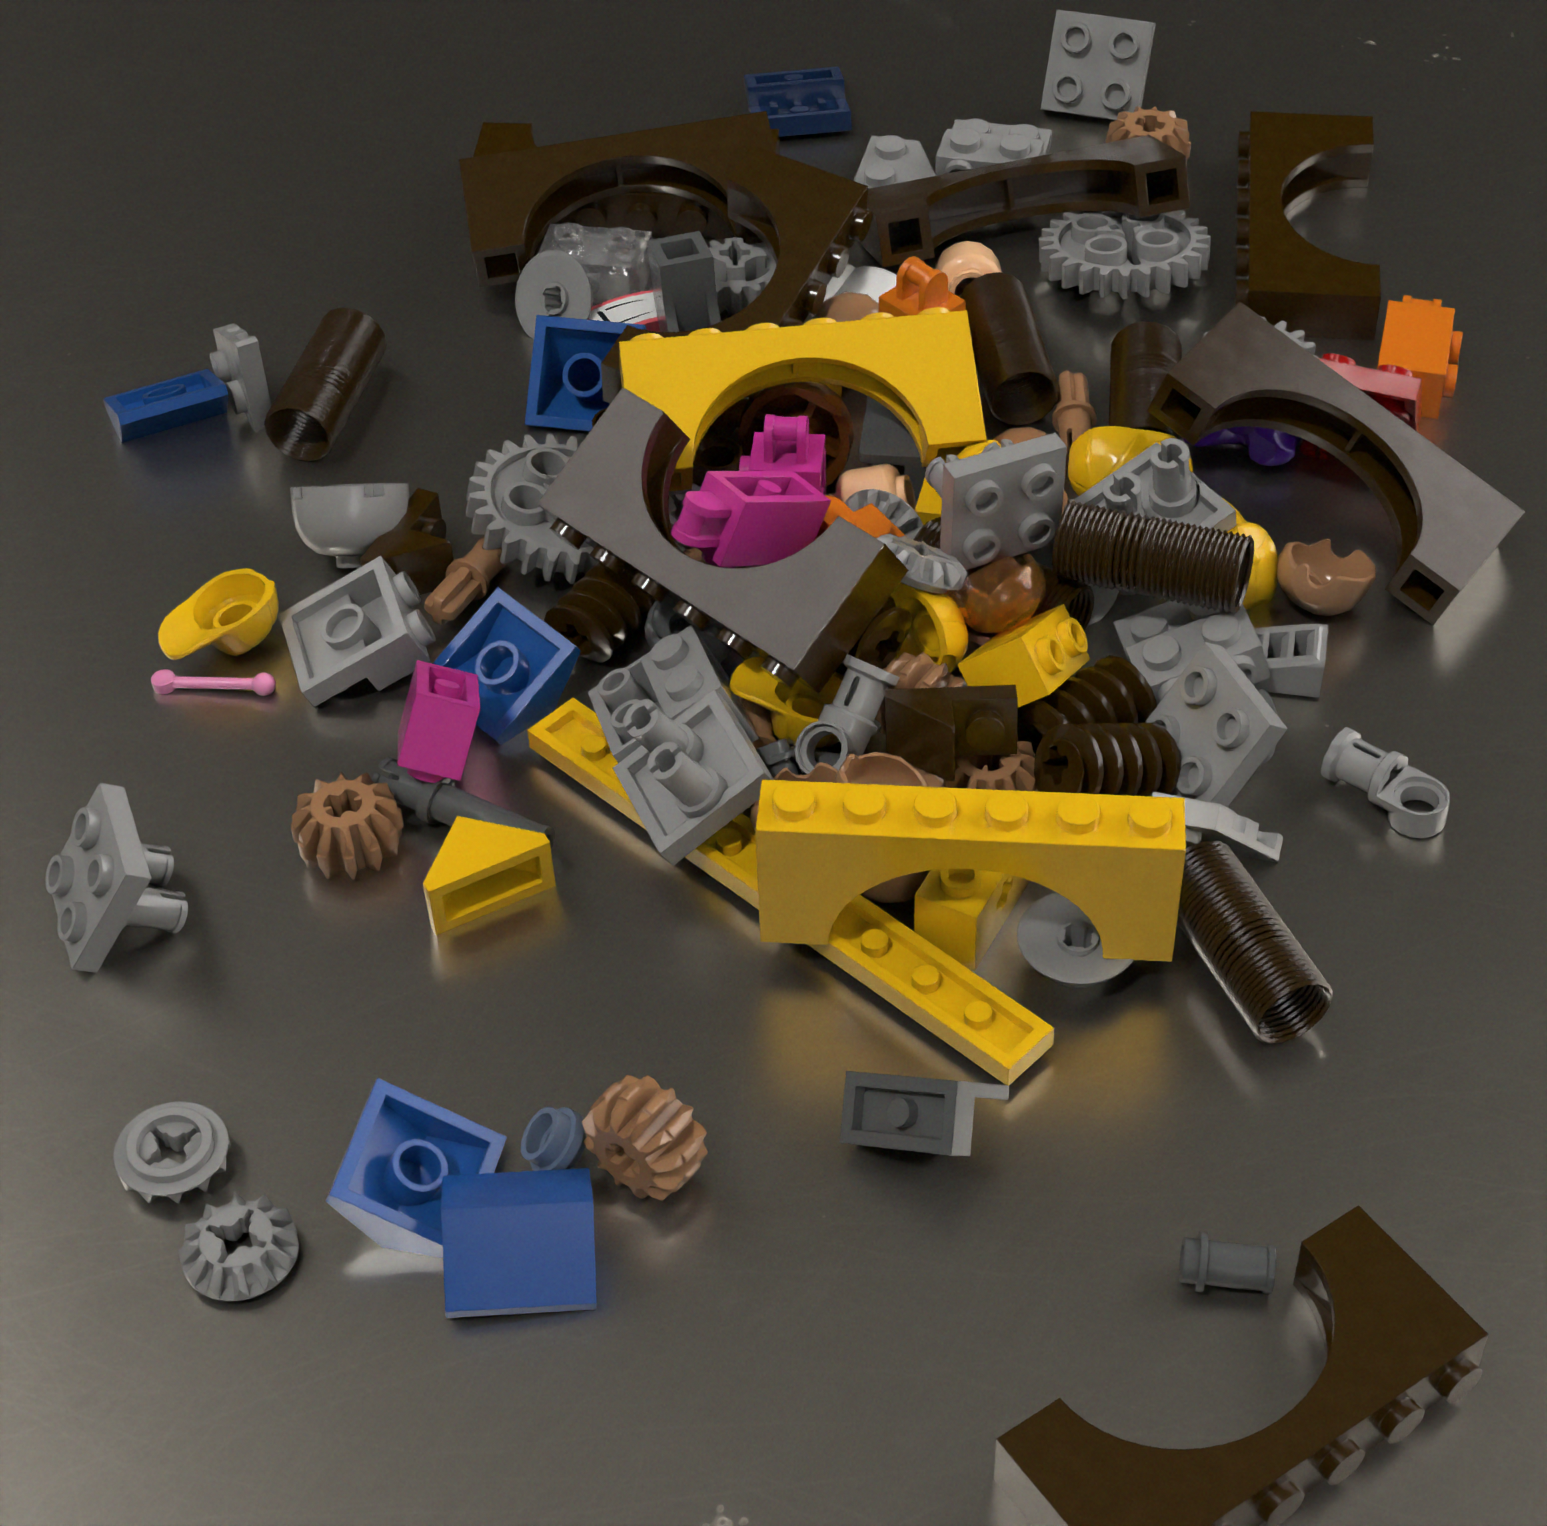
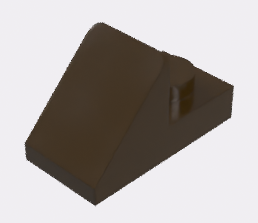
M417 488L408 499L406 514L397 526L377 537L359 559L361 567L382 556L396 575L402 571L409 575L420 595L433 592L446 578L447 567L454 561L452 545L450 541L445 539L446 522L442 519L438 493Z
M1016 685L886 689L887 753L900 756L908 763L946 781H955V756L1017 754L1018 697Z

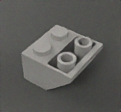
M690 625L678 634L662 638L654 645L650 652L625 668L611 671L600 681L599 685L588 691L612 755L618 763L641 746L627 732L628 730L623 724V718L627 710L634 703L643 699L652 700L669 718L674 720L707 693L715 689L727 701L750 741L753 743L759 739L739 696L730 690L728 674L693 625Z

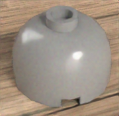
M408 483L290 487L292 514L299 536L304 544L315 553L336 556L337 568L361 567L359 559L376 538L397 526L406 514L408 507Z

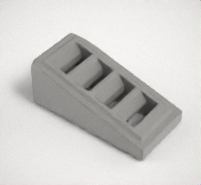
M1297 624L1254 628L1262 644L1271 677L1253 684L1257 690L1264 689L1267 692L1319 698L1326 658L1328 625Z

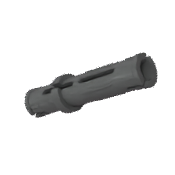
M391 757L383 759L378 765L380 769L390 773L388 778L377 772L373 774L372 781L375 784L387 783L390 791L394 794L396 802L415 810L417 817L426 823L435 825L442 822L452 827L456 817L461 816L544 833L550 841L551 849L553 847L555 839L554 828L548 825H541L456 788L451 778L445 777L436 783L416 779L407 773L408 768L397 766V760Z

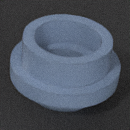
M548 1106L539 1110L532 1117L522 1136L521 1154L524 1159L530 1161L533 1171L571 1169L579 1161L585 1149L584 1140L586 1138L582 1125L583 1117L580 1113L568 1107L555 1109Z

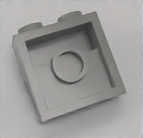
M978 118L967 120L955 119L952 129L945 130L937 151L935 174L937 176L1047 155L1052 147V130L1036 128L1030 124L1014 126L988 123Z
M379 556L279 614L301 693L314 707L345 691L366 677L380 691L411 674L415 669L417 660L431 662L426 646L435 641V636L423 614L418 609L413 611L412 607L421 603L422 599L415 584L405 571L396 575L383 557Z
M1176 600L1173 602L1168 601L1113 622L1128 662L1133 664L1146 678L1153 690L1157 706L1205 642L1223 646L1252 684L1271 678L1262 644L1243 603L1240 610L1233 615L1231 611L1226 613L1225 610L1222 612L1219 609L1214 611L1213 608L1208 610L1206 606L1202 608L1200 605L1197 607L1194 604L1190 606L1188 603L1184 605L1182 601L1180 603H1177Z

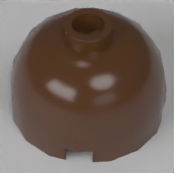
M821 382L779 384L759 392L742 415L738 442L742 445L743 454L751 456L754 432H764L766 414L782 417L808 416L809 434L825 435L826 487L832 484L845 468L854 441L851 413L842 398Z

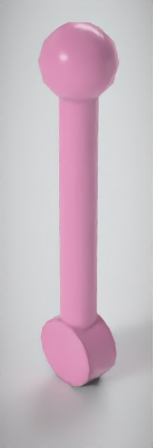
M163 669L155 672L151 677L154 691L161 695L169 694L176 688L254 690L258 695L268 696L276 688L274 677L265 672L257 674L254 678L175 676L173 671Z

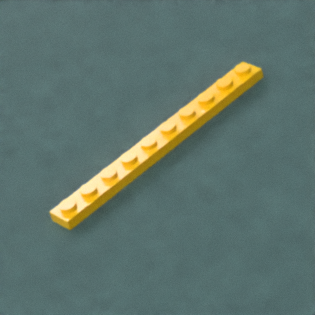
M572 697L527 730L529 747L646 830L613 769L618 762L612 755L597 714ZM741 813L686 855L685 858L759 910L756 832L750 818ZM862 895L854 898L838 914L829 934L828 945L807 944L1005 1085L1009 1086L1053 1046V1026Z

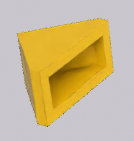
M457 816L423 882L430 924L436 936L556 886L550 841L544 833Z

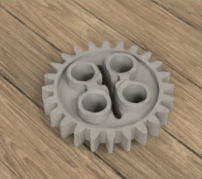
M1183 210L1141 218L1132 214L1114 211H1080V215L1065 212L1063 213V220L1052 219L1050 221V228L1042 229V237L1039 238V262L1041 263V271L1049 272V280H1062V288L1064 289L1079 285V294H1086L1095 290L1099 291L1100 298H1105L1111 292H1119L1122 299H1127L1131 292H1138L1146 298L1150 297V290L1157 289L1167 294L1170 293V284L1187 287L1188 279H1200L1201 270L1208 269L1211 236L1207 235V226H1199L1198 218L1185 219V211Z
M547 433L545 444H538L530 435H524L522 448L506 440L503 443L502 453L489 449L485 462H476L474 475L469 479L466 496L468 501L466 517L473 519L471 529L473 534H485L483 548L491 550L501 547L500 562L503 564L511 562L516 558L523 561L521 567L522 574L526 575L534 567L542 568L544 579L549 582L557 571L563 572L567 581L570 584H574L577 572H584L586 575L587 571L598 563L589 555L594 548L586 542L577 550L554 534L549 528L555 520L537 504L577 450L578 443L576 437L571 436L567 440L566 445H561L557 443L551 433Z

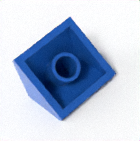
M536 315L525 425L590 432L592 429V419L595 414L602 409L608 408L610 403L603 401L601 362L627 325L646 330V326L642 324Z
M589 1168L443 1176L441 1222L446 1318L597 1309L594 1206Z

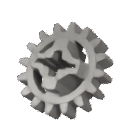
M736 237L725 238L724 244L712 240L710 241L709 250L714 260L719 313L727 309L728 315H734L748 306L764 290L774 274L776 262L766 245L763 247L758 246V243L749 245L743 242V238Z

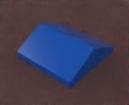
M209 369L109 396L103 398L118 437L121 443L227 413L229 394L226 384Z
M497 587L432 664L478 675L480 711L476 726L497 743L503 745L555 710L581 650Z
M377 1078L372 1086L325 1202L382 1248L443 1258L441 1222L443 1176L494 1173L507 1137Z

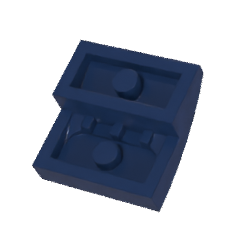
M838 66L744 75L749 113L767 111L770 129H779V137L852 130L851 110L845 99L844 77Z

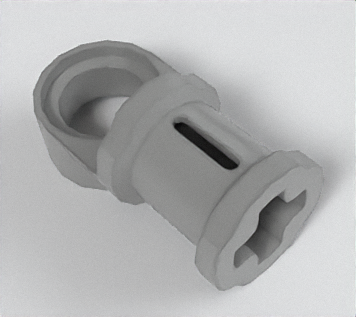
M847 654L843 663L848 669L832 704H825L818 721L804 728L797 738L795 757L800 769L806 774H809L817 764L814 756L815 747L820 739L830 734H835L841 742L842 751L840 758L833 765L837 770L840 769L849 754L863 755L871 735L874 736L878 728L873 721L884 699L885 690L889 686H896L900 677Z
M1345 727L1336 735L1323 758L1321 775L1334 782L1342 780L1368 793V800L1371 803L1387 810L1390 825L1400 834L1411 838H1427L1435 836L1443 830L1450 803V793L1443 783L1408 765L1407 756L1396 751L1387 753L1361 740V734L1353 729ZM1409 800H1421L1429 803L1435 809L1431 812L1419 813L1408 810L1402 803Z

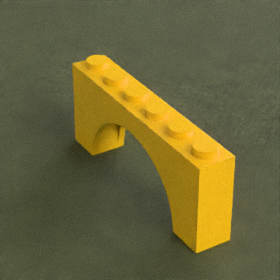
M944 307L925 309L918 313V315L894 317L890 313L878 312L866 315L861 320L836 322L832 318H815L803 325L779 327L773 323H759L748 327L744 331L721 332L714 328H702L691 332L688 336L666 338L659 334L646 333L637 335L630 341L619 342V365L622 387L664 411L690 438L674 469L669 491L692 489L693 462L696 451L709 427L725 410L752 393L779 384L792 382L830 383L856 390L878 401L889 409L909 431L920 454L922 467H928L931 461L940 456L946 463V455L953 454L957 456L967 446L986 442L987 440L967 310L951 312Z
M762 779L756 822L760 942L828 945L829 934L838 914L848 903L866 890L882 882L917 872L942 869H973L1024 878L1045 886L1070 900L1088 916L1095 926L1101 939L1103 958L1172 962L1186 855L1185 798Z

